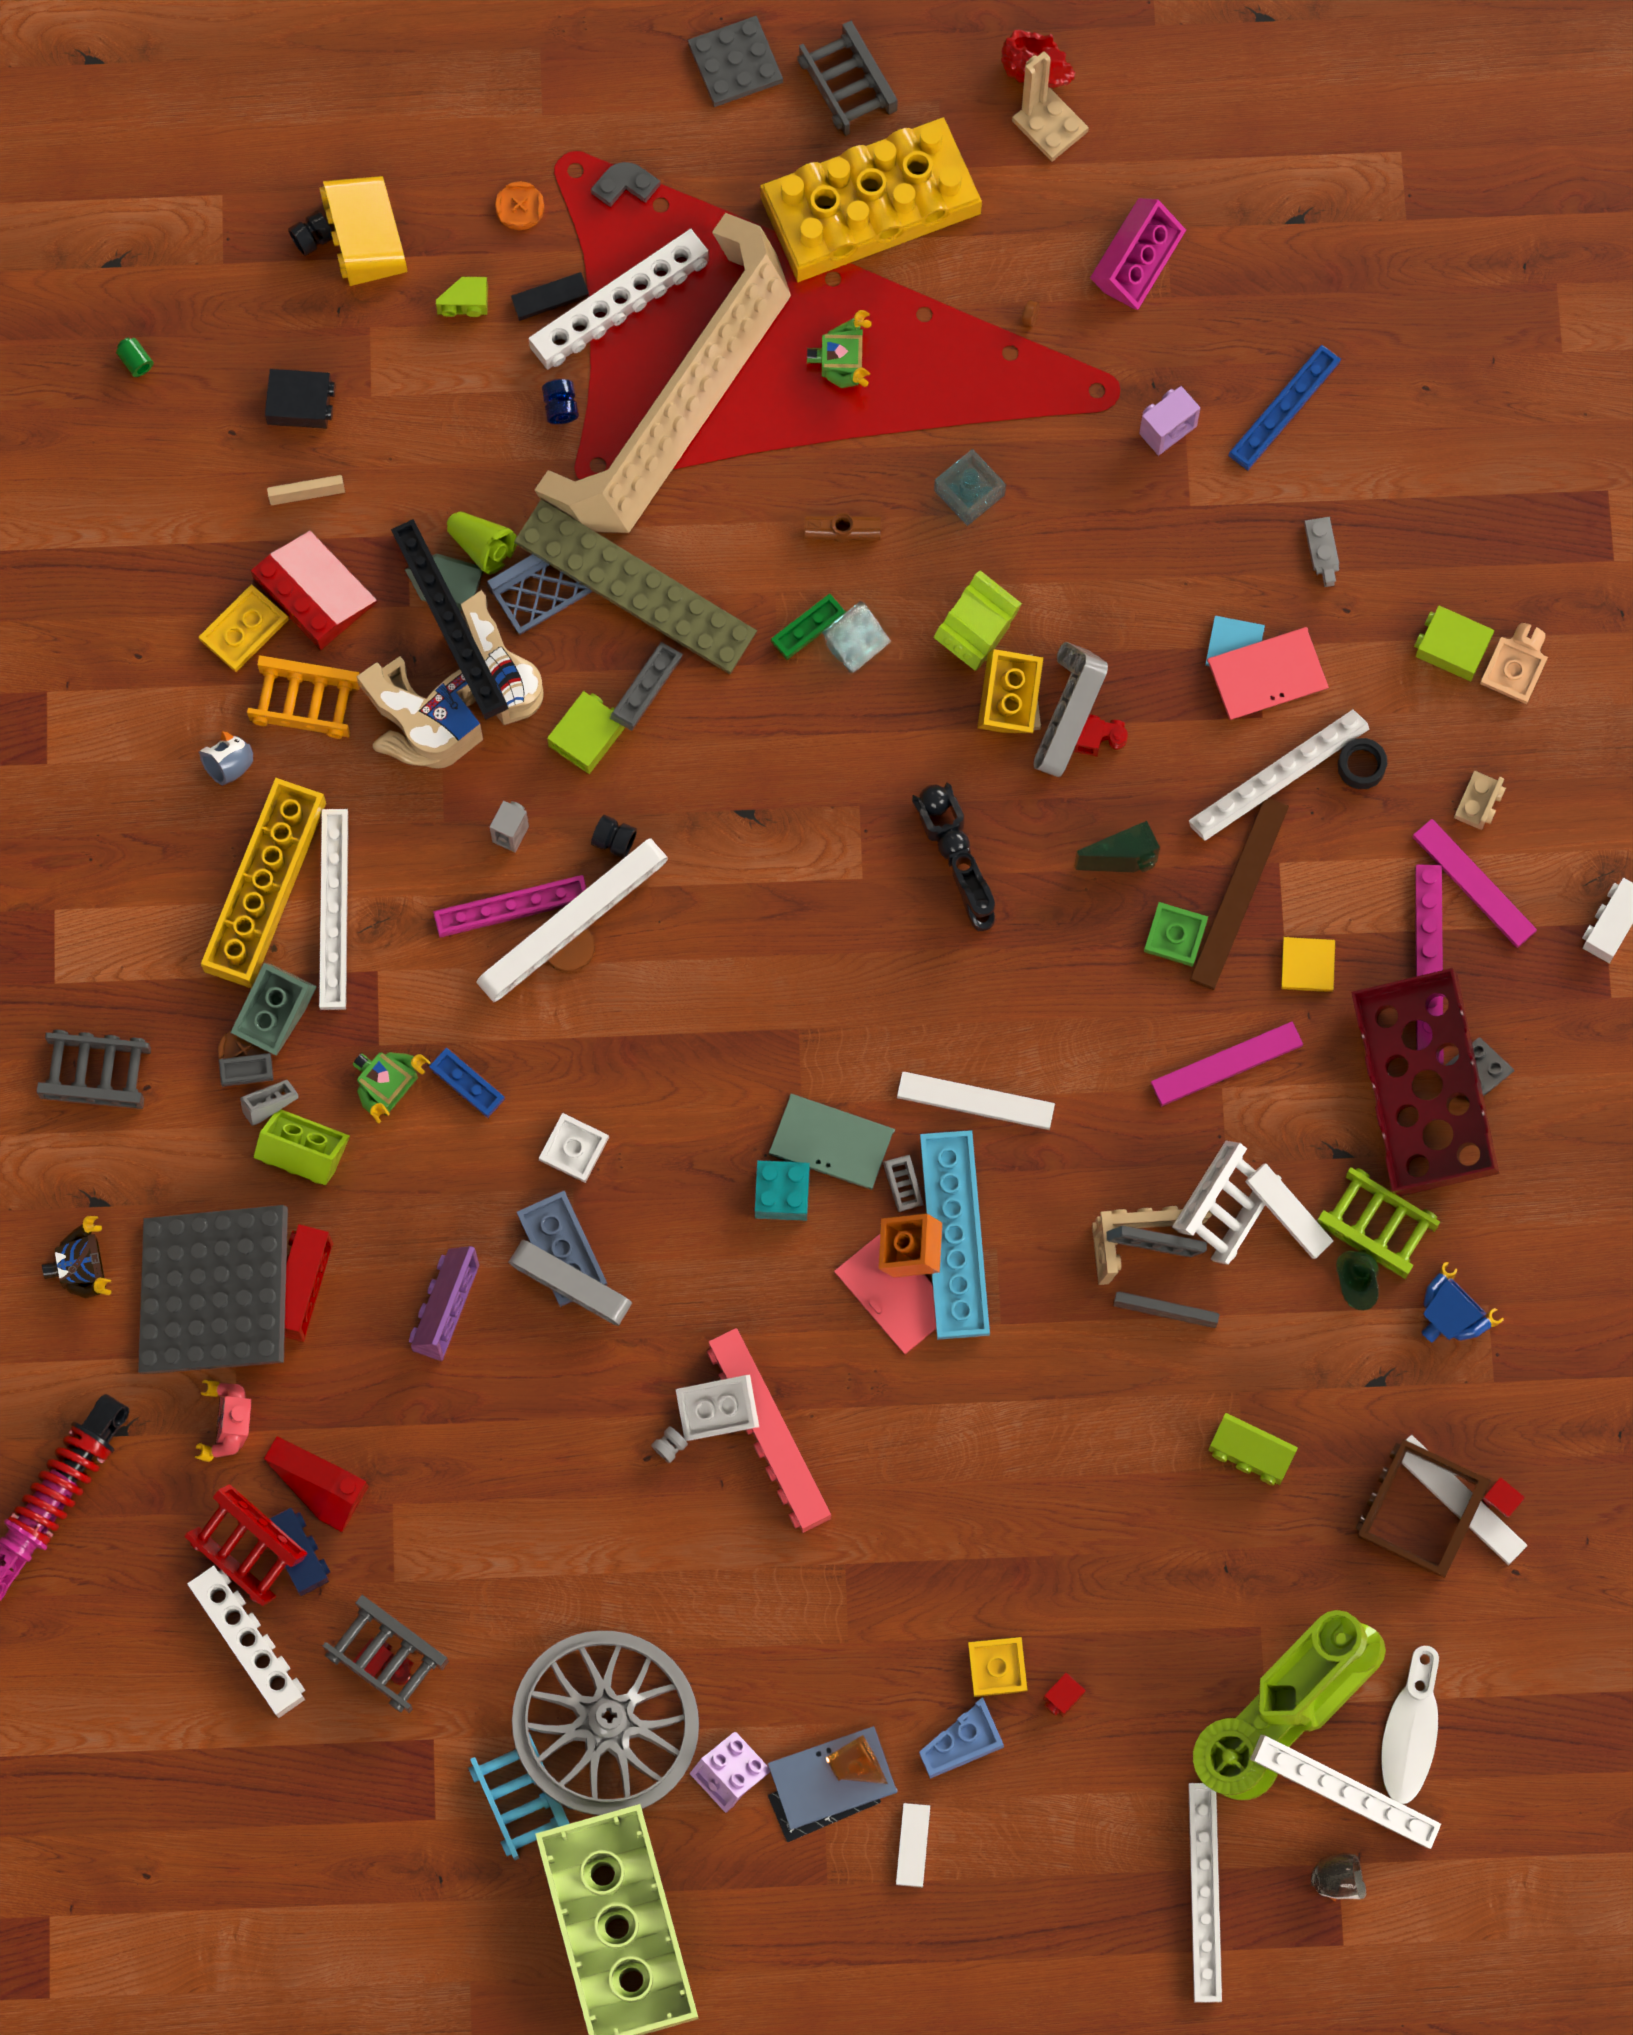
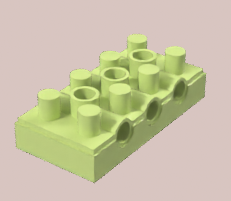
M638 1804L536 1833V1839L588 2034L644 2035L699 2019L641 1805ZM601 1866L611 1867L615 1871L613 1881L606 1886L597 1885L592 1879L594 1871ZM616 1918L624 1919L629 1924L628 1933L621 1939L610 1937L606 1930L610 1921ZM629 1971L639 1972L643 1976V1984L635 1992L625 1991L621 1987V1979Z

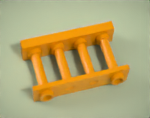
M259 655L258 669L265 677L258 709L248 708L247 710L249 720L259 726L273 724L326 733L329 737L341 739L342 736L350 737L349 726L343 724L349 691L360 689L356 677L360 674L359 672ZM278 676L286 677L289 680L283 714L268 711L274 679L278 678ZM303 680L314 684L308 718L293 715L299 683ZM327 685L337 686L339 689L333 722L318 720L324 687H327Z

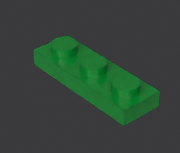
M829 593L772 637L771 643L788 660L846 615V611Z

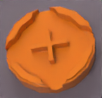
M522 181L506 185V188L502 191L500 190L497 194L495 201L497 217L503 225L514 230H526L535 226L543 217L545 209L543 196L540 191L532 184Z

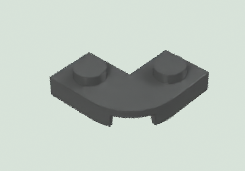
M622 162L611 166L591 188V194L611 207L621 194L628 190L646 203L661 184L660 180L634 163Z

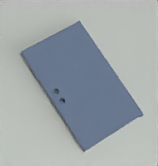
M874 1726L768 1763L789 1824V1830L898 1792Z

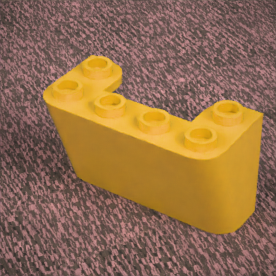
M383 176L323 181L324 186L319 187L328 223H334L335 231L331 232L334 246H340L341 253L337 254L342 278H348L349 285L353 286L408 272Z

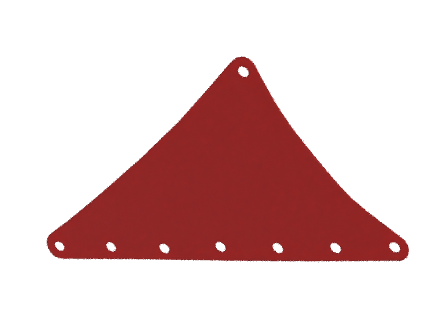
M568 152L554 166L556 180L574 223L583 251L587 289L590 296L689 229L693 230L709 252V261L700 271L694 270L687 275V278L681 284L672 285L663 296L657 299L653 298L647 302V305L641 311L632 312L623 323L618 326L613 325L606 330V333L601 338L590 341V380L587 409L574 465L575 474L579 480L597 474L590 468V462L594 458L598 457L605 460L606 468L604 471L610 468L745 271L744 266L728 260L712 233L725 213L762 228L778 256L791 296L672 470L751 453L849 438L973 423L1097 413L1115 405L1120 397L1121 388L1119 381L1111 374L976 318L854 264L849 263L797 282L774 230L663 184L658 187L646 203L628 190H625L610 207L591 194V188L614 164L585 152ZM573 163H578L584 169L581 177L572 178L567 172L568 167ZM665 198L669 203V208L662 213L655 211L653 208L655 199ZM679 257L675 261L678 263H684L687 261V259L684 257ZM658 271L655 273V275L659 277L665 276L667 274L665 271ZM832 271L837 272L841 276V282L835 287L829 286L825 282V276ZM643 284L637 285L635 287V289L637 290H644L647 288V286ZM624 298L615 300L617 304H623L627 301ZM921 307L931 309L933 315L930 321L921 322L916 316L917 310ZM859 310H864L870 313L864 320L871 322L869 328L860 327V329H863L862 368H865L870 373V375L864 377L869 383L866 387L858 384L856 386L840 388L822 376V363H807V348H822V335L853 319ZM597 312L594 316L602 318L606 313ZM1009 345L1016 347L1019 352L1018 357L1012 361L1006 360L1002 355V350ZM1094 383H1100L1105 388V394L1100 398H1093L1089 393V387Z

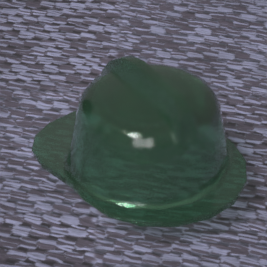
M1365 1250L1344 1252L1338 1257L1336 1263L1344 1299L1357 1310L1371 1309L1379 1297L1377 1283L1378 1264Z

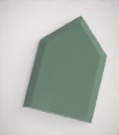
M436 553L432 557L460 612H462L461 604L476 594L484 571L478 565ZM406 568L405 571L422 601H426L410 568Z

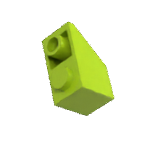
M461 277L436 299L437 314H442L446 317H454L457 314H467L470 317L487 315V277Z

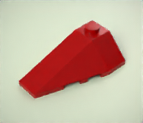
M278 1436L264 1457L268 1465L320 1521L343 1533L369 1487L365 1480Z

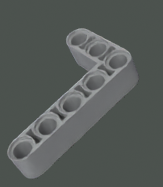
M1064 642L1059 648L1057 662L1071 671V675L1034 759L1035 769L1056 777H1060L1066 769L1108 670L1107 662L1091 651L1069 642Z

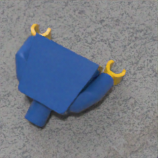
M1448 1262L1443 1264L1440 1273L1430 1282L1425 1293L1423 1304L1426 1310L1423 1314L1430 1323L1421 1333L1431 1343L1441 1334L1449 1340L1455 1338L1462 1341L1476 1338L1503 1321V1318L1499 1321L1492 1318V1314L1497 1309L1494 1308L1486 1313L1453 1280L1457 1273V1268L1453 1273H1447L1445 1269L1449 1264Z

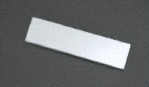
M1266 1163L1262 1164L1245 1181L1312 1259H1316L1333 1242L1332 1238Z

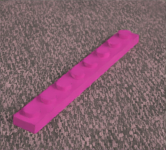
M1442 865L1415 866L1416 976L1443 970ZM1435 997L1430 1001L1428 1011L1431 1015L1440 1016L1443 1014V997ZM1417 1020L1416 1050H1422L1430 1044L1432 1030L1426 1022ZM1443 1049L1439 1053V1062L1442 1065L1444 1064Z

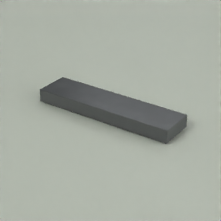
M661 642L612 712L610 719L632 731L682 659L683 654Z
M1119 1226L1106 1232L1108 1242L1180 1256L1194 1257L1207 1251V1242L1128 1226Z
M1119 1291L1116 1292L1113 1305L1119 1308L1211 1328L1217 1327L1220 1315L1212 1311Z

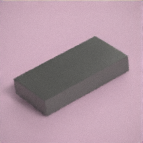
M270 1053L219 1059L222 1087L274 1080Z

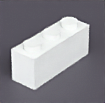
M1625 878L1622 879L1619 885L1613 884L1607 895L1611 900L1607 906L1604 904L1600 906L1595 915V918L1599 919L1595 927L1589 925L1582 939L1586 940L1583 949L1609 964L1633 924V883Z

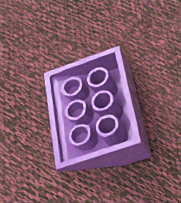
M474 1247L448 1249L446 1256H441L437 1269L440 1270L437 1280L432 1279L428 1289V1294H431L427 1304H422L418 1318H421L418 1328L414 1327L410 1334L409 1342L412 1343L411 1347L414 1352L443 1361L479 1268V1261Z

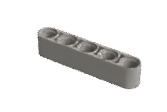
M521 1240L508 1262L520 1272L616 1326L620 1325L632 1305V1302L623 1295L528 1241Z

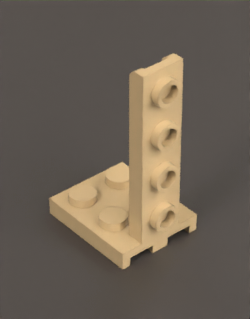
M1044 51L1038 57L1036 55L1031 57L1025 65L1022 110L1012 117V121L1052 162L1088 132L1089 127L1048 87L1051 59Z
M1168 1206L1162 1208L1163 1211L1141 1208L1134 1213H1127L1125 1209L1100 1212L1096 1222L1092 1223L1098 1285L1109 1284L1117 1275L1118 1270H1121V1258L1119 1254L1116 1255L1115 1245L1118 1243L1107 1241V1231L1119 1226L1133 1228L1173 1226L1183 1209L1178 1210L1177 1206ZM1210 1211L1207 1212L1202 1220V1224H1205L1212 1216Z

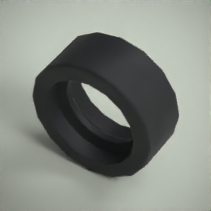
M1357 738L1348 742L1342 749L1338 760V773L1347 785L1356 789H1369L1376 786L1383 779L1387 767V755L1383 747L1376 741L1368 738ZM1357 750H1365L1372 753L1377 760L1376 771L1369 777L1355 776L1348 768L1347 761L1349 756Z

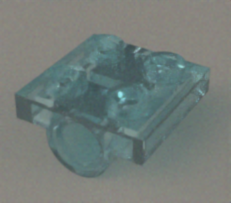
M859 601L822 632L827 639L826 644L829 650L839 661L843 662L851 673L858 670L891 642L866 604L862 601Z

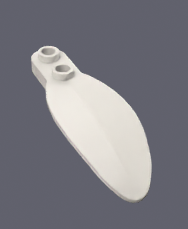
M1430 1646L1418 1647L1413 1652L1406 1686L1399 1693L1390 1710L1383 1735L1381 1752L1383 1781L1390 1798L1400 1804L1409 1803L1420 1791L1430 1769L1436 1747L1438 1710L1433 1689L1439 1656L1437 1651ZM1423 1654L1429 1657V1663L1426 1665L1420 1662V1657ZM1417 1681L1424 1683L1425 1687L1422 1691L1416 1690L1415 1683Z

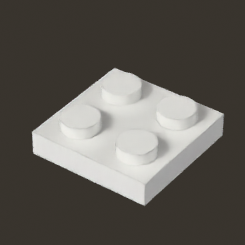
M562 1113L539 1156V1161L586 1183L609 1139V1135Z

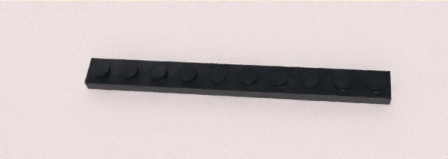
M414 519L391 529L485 720L509 709Z

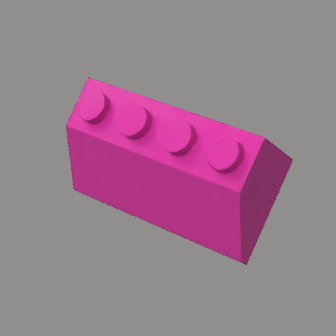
M1138 198L1090 279L1105 294L1138 310L1186 232V229L1158 199Z

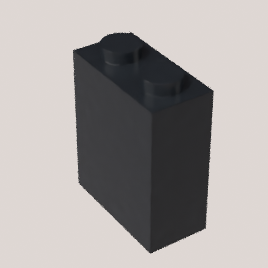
M270 369L265 409L267 425L327 429L328 420L333 418V405H330V397H335L336 388L335 382L331 381L330 373Z

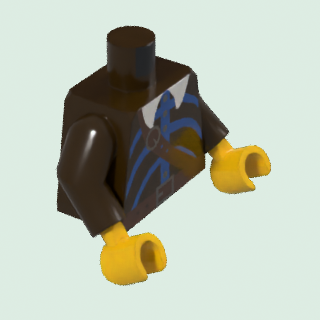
M87 1216L84 1218L83 1224L74 1229L60 1242L59 1247L55 1248L56 1261L42 1264L44 1279L59 1277L60 1284L64 1289L85 1299L100 1294H111V1290L105 1289L106 1284L111 1283V1280L104 1277L98 1239L95 1234H91L92 1232L102 1230V1226L93 1225L98 1216Z

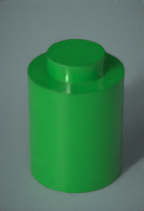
M125 338L119 342L116 354L133 377H140L152 368L153 360L136 338Z

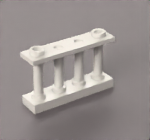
M1225 1141L1172 1228L1182 1234L1193 1236L1196 1232L1216 1249L1211 1260L1223 1264H1229L1235 1258L1238 1248L1265 1206L1254 1191L1248 1197L1229 1181V1177L1235 1167L1248 1178L1256 1171L1242 1159L1247 1148L1238 1142ZM1222 1189L1243 1206L1236 1219L1215 1203ZM1208 1211L1229 1227L1223 1240L1219 1239L1202 1225V1220Z

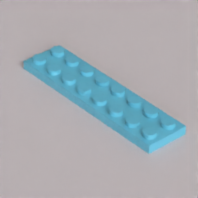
M972 1130L920 1134L926 1213L942 1222L940 1273L932 1274L937 1340L990 1336Z

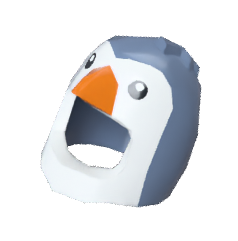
M224 731L221 733V739L218 744L212 748L205 747L198 752L207 773L221 785L231 783L239 778L253 762V752L250 744H247L238 736H232Z

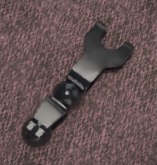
M946 782L944 787L937 784L929 785L922 790L919 797L912 795V803L919 813L928 839L938 842L939 852L948 860L949 867H952L954 880L972 926L978 931H986L995 922V900L974 857L971 855L969 838L961 831L964 828V814L956 797H954L952 786L948 782ZM950 807L955 819L953 824H944L943 827L934 826L929 816H941ZM967 864L970 868L963 871L958 869L957 866ZM976 916H988L989 919L986 922H979Z

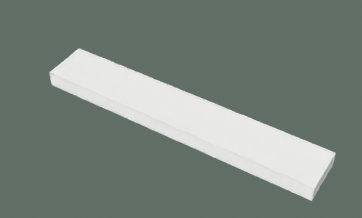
M902 1072L897 1098L1046 1130H1050L1055 1103L908 1072Z
M1411 1435L1407 1439V1441L1426 1449L1414 1436ZM1406 1452L1402 1464L1461 1519L1473 1493L1452 1473ZM1482 1501L1480 1502L1469 1528L1509 1566L1528 1545Z

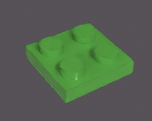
M1159 902L1144 952L1193 967L1208 916Z

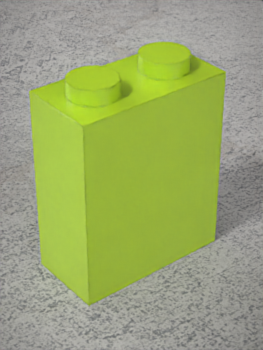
M1438 606L1435 613L1430 612L1425 622V626L1428 627L1425 635L1420 633L1414 647L1418 648L1415 657L1471 682L1491 641L1494 630L1442 606Z
M583 691L548 736V746L590 774L625 727L610 719L615 708L609 709L603 705L602 699L593 693L589 695Z

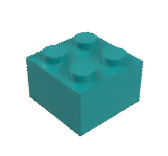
M757 1160L755 1218L807 1221L810 1163Z

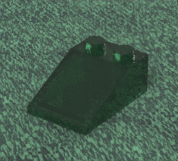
M1145 821L1078 850L1074 866L1076 870L1134 873L1141 870V872L1152 869L1155 866L1154 863H1157L1160 846L1148 822Z

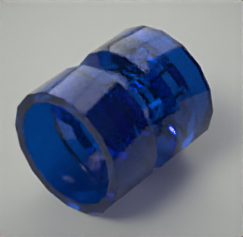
M557 379L549 381L542 386L543 399L547 404L545 406L547 422L550 424H566L573 422L579 417L577 402L574 400L576 396L573 381Z

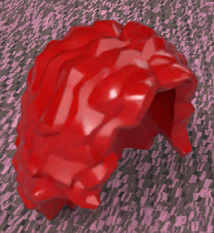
M1018 29L1013 31L1011 37L1006 38V41L1003 42L1001 62L1008 77H1013L1017 82H1024L1027 61L1034 55L1038 57L1044 51L1051 59L1048 87L1054 89L1059 86L1069 85L1071 80L1075 78V71L1070 66V63L1066 62V53L1059 50L1056 42L1053 41L1052 34L1043 36L1035 32H1025Z

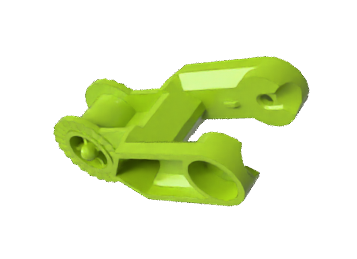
M1334 1610L1319 1617L1260 1678L1259 1694L1236 1718L1215 1721L1201 1732L1193 1751V1763L1200 1780L1211 1790L1235 1800H1250L1266 1793L1275 1782L1278 1774L1250 1760L1260 1735L1267 1736L1290 1747L1303 1732H1310L1321 1728L1382 1664L1386 1649L1384 1640L1379 1632L1366 1624L1360 1623L1357 1618L1345 1611Z

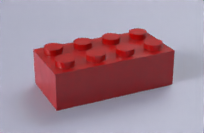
M298 1224L297 1230L291 1232L289 1246L292 1247L286 1260L284 1337L304 1342L330 1257L333 1241L327 1231Z

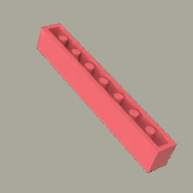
M735 1328L709 1341L710 1350L706 1352L713 1365L718 1364L722 1372L718 1374L720 1380L750 1375L759 1427L747 1429L746 1432L748 1435L753 1433L757 1441L753 1446L759 1458L765 1457L769 1465L765 1467V1470L771 1481H777L780 1487L777 1490V1494L783 1505L788 1503L792 1511L788 1515L795 1529L800 1527L802 1533L830 1520L831 1513L738 1329Z

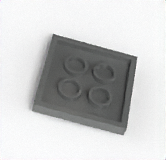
M757 16L688 40L689 48L714 107L783 83V77Z

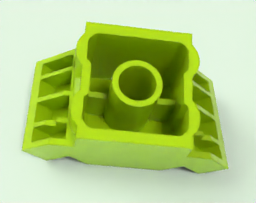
M979 571L974 575L970 585L965 588L961 598L948 613L945 621L939 626L933 638L976 671L984 661H987L988 653L996 648L1005 635L1022 603L982 571Z

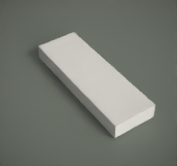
M903 1804L896 1885L923 1888L930 1815L929 1805Z

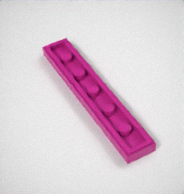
M1433 819L1413 834L1414 840L1438 865H1442V869L1516 948L1520 947L1536 933L1537 929Z
M583 875L433 911L439 938L564 908L586 890Z
M1289 1022L1151 1081V1085L1162 1107L1303 1046V1043L1293 1022Z

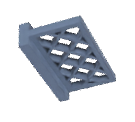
M533 554L487 581V588L496 598L518 635L523 634L593 591L579 584V582L572 583L562 580L563 572H560L559 579L544 576L546 567L549 564ZM542 570V574H541V575L536 574L537 572H539V571ZM527 578L540 579L537 592L523 589L524 581ZM543 580L558 583L555 596L540 593ZM521 583L520 588L514 587L515 585ZM560 584L575 588L571 598L564 599L558 597ZM578 588L583 589V591L577 593ZM507 590L519 592L516 605L506 603L500 594ZM521 593L536 596L533 609L518 606ZM539 597L554 600L552 609L547 612L536 610ZM556 601L562 602L561 604L555 607ZM509 608L514 609V613H513V614H512V612L510 611ZM517 610L532 613L530 622L520 627L515 619ZM535 614L540 615L539 617L534 619Z

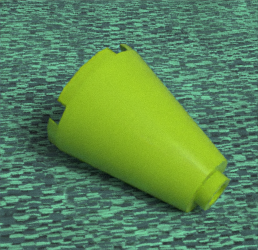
M462 511L452 514L447 521L448 533L478 567L489 575L498 572L505 566L502 561L506 556L511 558L517 546L514 543L517 535L510 528Z

